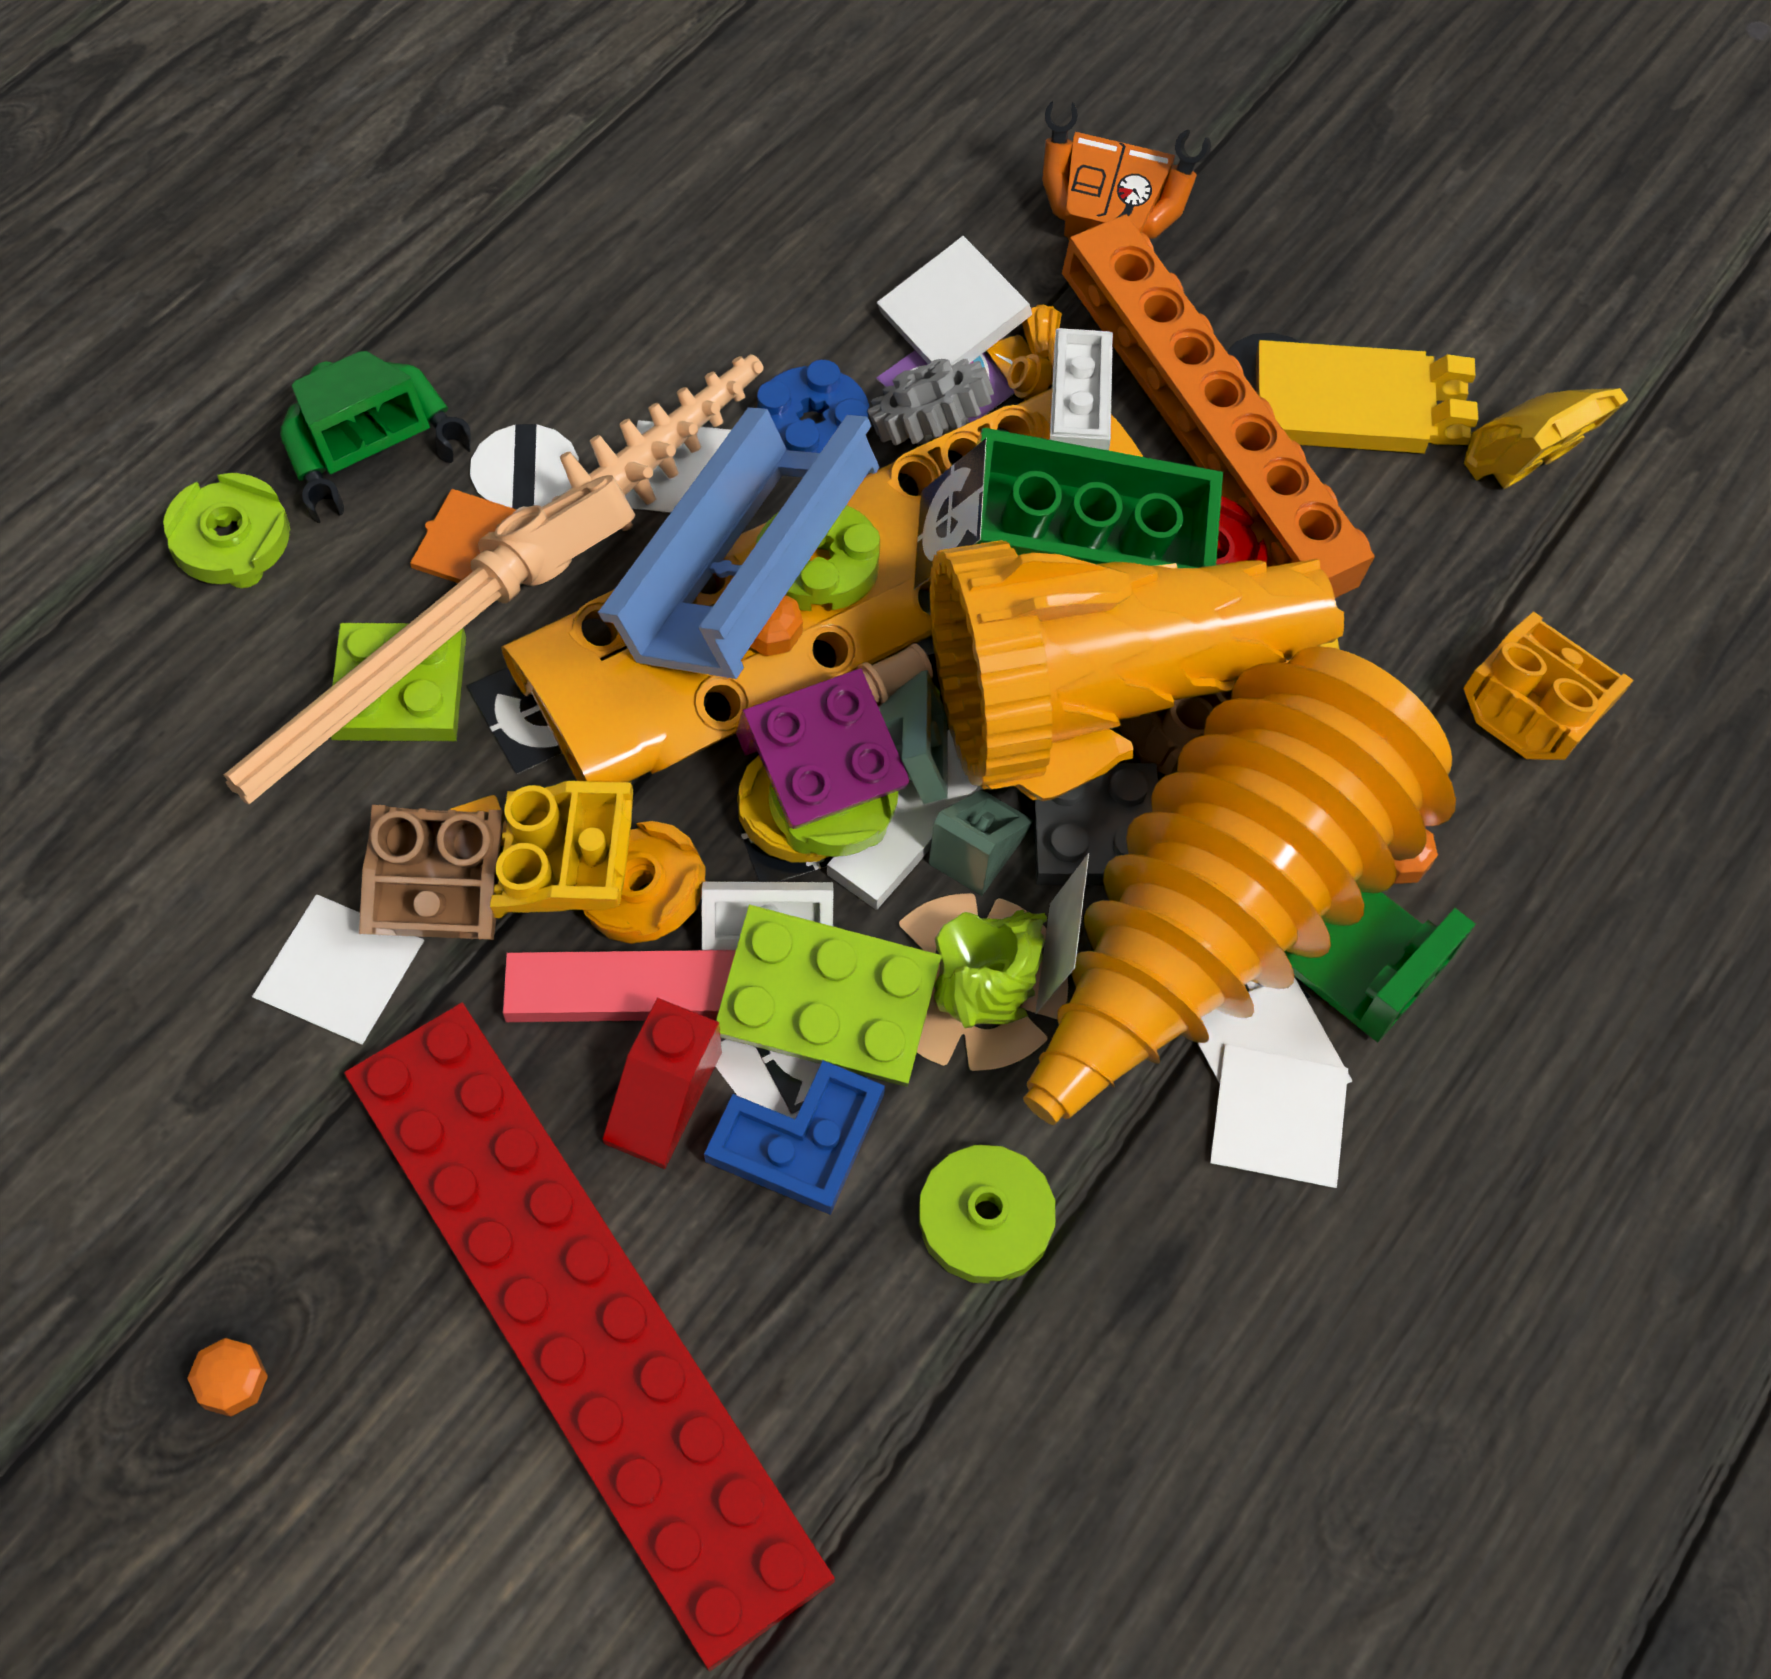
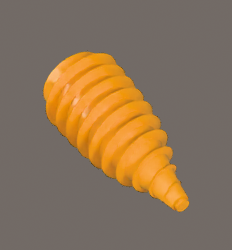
M1323 646L1300 650L1288 663L1258 664L1245 670L1235 681L1231 700H1226L1214 707L1206 718L1204 735L1193 738L1183 746L1178 756L1177 772L1163 777L1155 785L1151 796L1152 812L1144 813L1134 818L1128 826L1126 841L1129 854L1114 857L1107 863L1104 869L1103 882L1109 901L1101 900L1092 903L1086 909L1084 915V927L1094 952L1085 951L1077 954L1075 969L1071 972L1076 990L1070 1003L1059 1007L1057 1011L1059 1026L1046 1052L1039 1056L1040 1063L1027 1081L1029 1091L1023 1097V1100L1033 1113L1051 1125H1055L1060 1118L1070 1119L1109 1085L1115 1087L1114 1081L1145 1059L1159 1064L1160 1058L1157 1050L1179 1035L1197 1043L1208 1042L1209 1034L1202 1017L1215 1009L1238 1018L1252 1017L1254 1004L1245 984L1252 981L1269 988H1289L1294 983L1295 975L1284 951L1307 958H1320L1326 955L1331 947V941L1325 923L1336 926H1350L1358 923L1364 916L1365 904L1361 892L1380 893L1387 891L1395 883L1397 872L1394 860L1414 859L1423 852L1427 843L1425 827L1439 826L1449 821L1455 812L1456 797L1453 784L1448 776L1452 767V753L1449 742L1433 714L1412 691L1372 662L1347 651Z

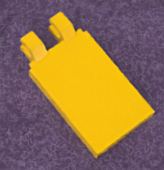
M1259 340L1256 352V393L1259 397H1263L1269 402L1275 419L1288 437L1299 445L1425 454L1428 443L1434 445H1469L1471 427H1476L1478 422L1477 402L1466 401L1469 394L1468 383H1473L1476 376L1475 358L1447 354L1434 361V356H1426V351Z

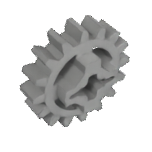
M936 359L929 365L915 370H905L892 380L894 386L885 387L882 389L883 396L872 399L873 407L868 409V413L875 431L882 442L892 440L893 445H899L910 438L912 444H926L933 438L940 437L968 424V418L978 417L981 414L979 407L991 404L990 395L994 394L987 371L985 367H982L980 361L969 364L968 359H962L951 365L947 359Z

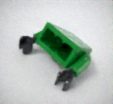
M368 351L357 352L335 363L321 362L313 367L310 374L295 380L291 386L297 402L289 406L280 431L282 443L298 480H305L307 484L302 493L303 501L310 516L317 523H321L315 507L322 499L334 500L340 515L344 512V503L337 487L330 480L323 479L322 474L326 470L331 475L429 429L430 423L436 429V453L443 461L453 462V449L448 440H458L468 452L471 451V432L468 423L461 418L448 417L445 414L448 410L447 405L421 370L409 364L385 362Z

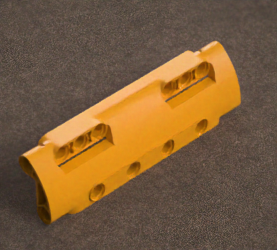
M1052 388L1019 404L1002 407L904 453L893 463L878 469L875 474H867L847 505L866 516L879 532V570L874 586L863 598L845 608L832 610V603H827L823 605L811 604L812 611L800 610L803 619V631L792 650L786 653L765 656L749 648L741 659L744 669L737 679L636 663L616 627L610 622H604L609 627L612 635L609 645L596 646L588 642L582 632V622L588 619H599L603 622L598 611L614 590L587 602L572 614L501 646L504 660L515 683L525 696L533 695L576 780L630 782L650 771L652 774L659 772L735 734L744 709L857 670L858 665L864 662L874 665L906 649L910 645L932 636L931 615L924 612L918 602L919 590L930 592L931 579L929 578L914 590L921 491L952 466L948 458V450L956 451L965 456L976 447L983 427L995 430L997 428H1004L1011 433L1049 439ZM1111 414L1109 451L1143 457L1136 444ZM898 473L908 474L916 481L919 489L918 496H912L903 491L899 485ZM767 522L742 533L722 561L729 560L734 565H742L756 546L757 536ZM816 549L809 560L812 561L817 557L829 560L831 559L830 551ZM713 573L717 583L716 593L709 595L700 592L692 604L714 606L734 576L729 575L720 578L716 573ZM815 640L825 641L835 650L836 664L834 668L824 667L814 658L812 649ZM706 693H720L729 701L731 714L728 721H716L707 714L704 707Z

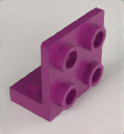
M862 668L744 709L736 731L737 738L745 756L758 751L787 823L792 829L800 828L902 790L909 783L908 774Z

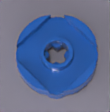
M817 360L809 366L784 371L762 384L757 394V408L768 409L780 437L789 451L821 453L846 415L867 416L869 419V403L862 388L852 378L840 373L839 367L829 360ZM813 411L823 414V421L817 424L811 418L804 420L800 418L806 412Z

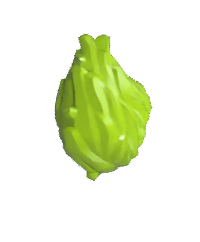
M1017 910L1010 917L990 919L979 918L978 915L963 912L955 919L943 925L935 938L936 949L939 955H942L939 976L934 984L936 989L934 999L939 1011L950 1013L954 1019L962 1023L964 1028H972L975 1024H1009L1027 1017L1028 1014L1025 1008L1020 1006L1028 998L1035 996V991L1032 987L1036 984L1035 976L1043 960L1041 951L1045 939H1043L1044 935L1041 933L1042 925L1047 921L1045 913L1032 914L1030 912L1025 913L1024 910Z

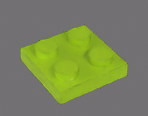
M340 623L333 685L409 623ZM464 627L331 736V739L350 741H457L466 645Z

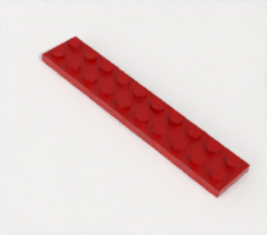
M464 1003L456 1005L345 1071L344 1074L708 1671L710 1672L832 1585L835 1582V1577Z

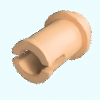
M916 643L874 665L864 662L857 667V669L862 668L878 708L902 685L921 671L928 670L930 677H933L929 658L925 651Z

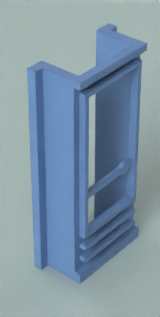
M747 408L598 611L603 622L614 624L636 663L737 679L744 669L741 659L868 473L875 474L880 468L866 437V433L871 427L867 416L846 415L821 453L787 450L768 409ZM782 476L801 477L802 480L742 565H734L729 560L722 561ZM713 573H716L720 578L729 575L734 576L714 606L692 604Z

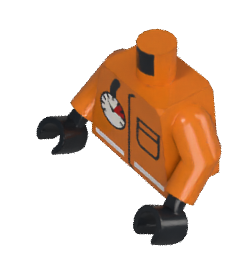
M1053 101L1050 102L1045 111V121L1048 127L1052 129V136L1045 143L1042 181L1053 214L1059 219L1065 220L1064 235L1070 239L1071 236L1127 214L1139 232L1146 234L1149 239H1155L1181 217L1197 174L1193 171L1195 164L1206 159L1211 151V142L1208 137L1205 138L1199 155L1190 157L1184 148L1190 130L1182 132L1175 143V151L1180 160L1178 165H1174L1175 155L1080 132H1075L1072 142L1068 139V130L1072 129L1076 124L1078 118L1077 107L1072 102L1071 121L1064 126H1059L1051 118Z

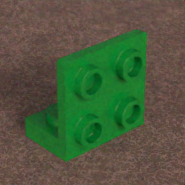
M1361 892L1365 904L1364 916L1358 923L1350 926H1336L1325 923L1331 941V947L1326 955L1320 958H1307L1287 951L1284 952L1292 965L1296 978L1378 1043L1455 957L1475 927L1476 923L1458 909L1454 908L1439 926L1429 919L1422 924L1384 893Z

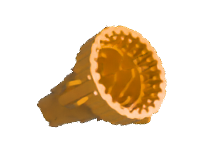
M1000 540L939 550L932 560L930 609L936 668L950 734L953 738L954 747L960 759L962 769L972 785L981 786L982 789L989 790L1014 786L1031 800L1047 801L1055 799L1107 773L1120 761L1133 759L1132 742L1110 729L1120 726L1119 720L1174 707V701L1178 699L1233 690L1235 679H1238L1245 670L1258 664L1288 663L1300 650L1332 643L1336 638L1343 636L1344 611L1336 606L1331 583L1325 572L1320 569L1319 559L1267 567L1266 562L1238 561L1201 568H1177L1176 563L1156 566L1128 562L1093 564L1060 554L1028 553L1018 556L1014 548L1010 547V543Z

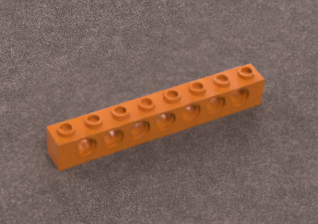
M1127 214L1071 236L1062 275L1100 329L1113 332L1112 346L1196 465L1200 468L1223 472L1221 496L1240 505L1255 521L1250 528L1256 535L1258 543L1264 538L1267 547V566L1319 559L1320 569L1327 575L1335 598L1358 588L1375 558L1367 537L1349 521L1339 507L1333 490L1328 485L1323 484L1307 463L1301 446L1296 441L1291 440L1275 419L1269 402L1263 397H1259L1244 376L1239 361L1227 353L1214 335L1207 317L1198 313L1184 294L1178 277L1173 273H1169L1155 254L1148 236L1139 232Z

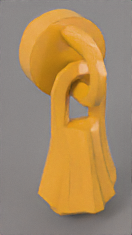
M1037 305L1031 308L1032 315L1022 322L1031 354L1026 357L1019 356L1010 366L1007 376L1009 387L1021 399L1027 400L1046 391L1052 384L1055 331L1060 327L1062 313L1056 310L1054 306Z

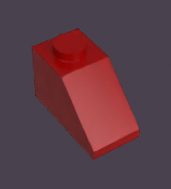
M657 997L627 1056L603 1136V1143L605 1145L666 1169L722 1054L719 1022Z

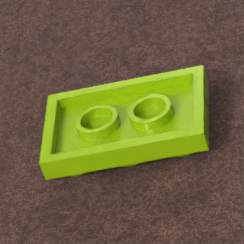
M749 904L716 1019L720 1023V1036L724 1039L819 1064L824 1060L856 1074L907 1087L942 955Z

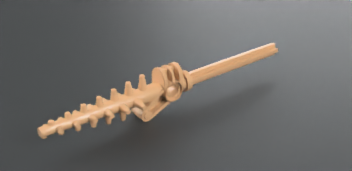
M752 354L744 359L742 356H739L732 361L733 367L720 377L714 371L705 375L708 386L695 396L691 394L687 387L679 389L677 395L681 406L669 415H667L659 403L652 404L648 409L654 426L643 434L639 432L630 419L623 420L619 425L627 446L617 454L612 451L600 435L590 439V443L599 467L590 474L586 472L571 452L562 454L560 459L571 488L562 495L555 496L552 502L543 507L539 505L519 507L511 516L497 525L495 532H489L483 536L478 542L480 554L471 561L472 573L223 774L227 779L225 783L231 791L237 793L244 803H252L497 600L501 603H508L519 594L520 584L536 586L555 578L569 566L572 558L620 529L627 531L632 528V520L635 517V513L625 495L634 489L646 505L653 503L656 498L649 482V478L653 476V470L659 465L669 479L678 475L679 472L673 459L676 449L683 443L691 453L701 448L697 437L698 429L708 420L713 427L723 423L720 410L732 399L735 402H739L745 398L743 389L763 372L761 361Z

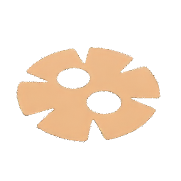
M973 893L948 895L931 900L907 914L899 921V926L924 951L936 954L935 938L943 925L955 919L963 912L978 915L976 897ZM998 898L987 918L1004 919L1012 916L1017 910L1024 909L1014 903ZM1042 925L1041 933L1044 935L1043 939L1046 938L1047 930L1044 925ZM1042 962L1035 976L1036 984L1032 987L1035 991V996L1028 998L1020 1006L1036 1013ZM939 964V968H938V972H937V976H936L935 982H936V980H937V978H938V976H939L940 964ZM1068 977L1037 1014L1057 1019L1059 1007L1067 1002ZM933 987L917 1053L932 1062L945 1066L948 1064L961 1035L964 1034L969 1069L972 1071L992 1070L1014 1064L1031 1055L1047 1041V1036L1028 1016L1009 1024H1001L992 1029H981L976 1026L964 1028L962 1023L954 1019L950 1013L939 1011L934 999L936 989Z

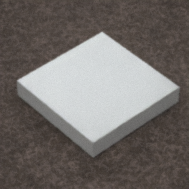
M964 236L877 302L881 314L928 365L936 359H947L951 365L962 359H968L969 363H971L1032 315L1030 304Z

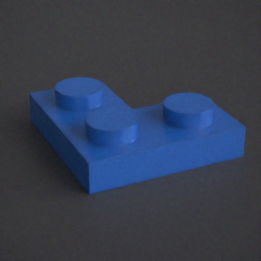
M822 1060L796 1119L732 1094L704 1153L705 1162L831 1215L882 1101L885 1085Z

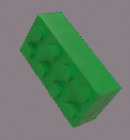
M982 428L976 446L985 438L987 439L981 540L976 544L1003 540L1010 543V547L1014 548L1018 556L1028 553L1060 554L1093 564L1128 562L1156 566L1176 563L1177 568H1201L1216 565L1223 482L1222 471Z

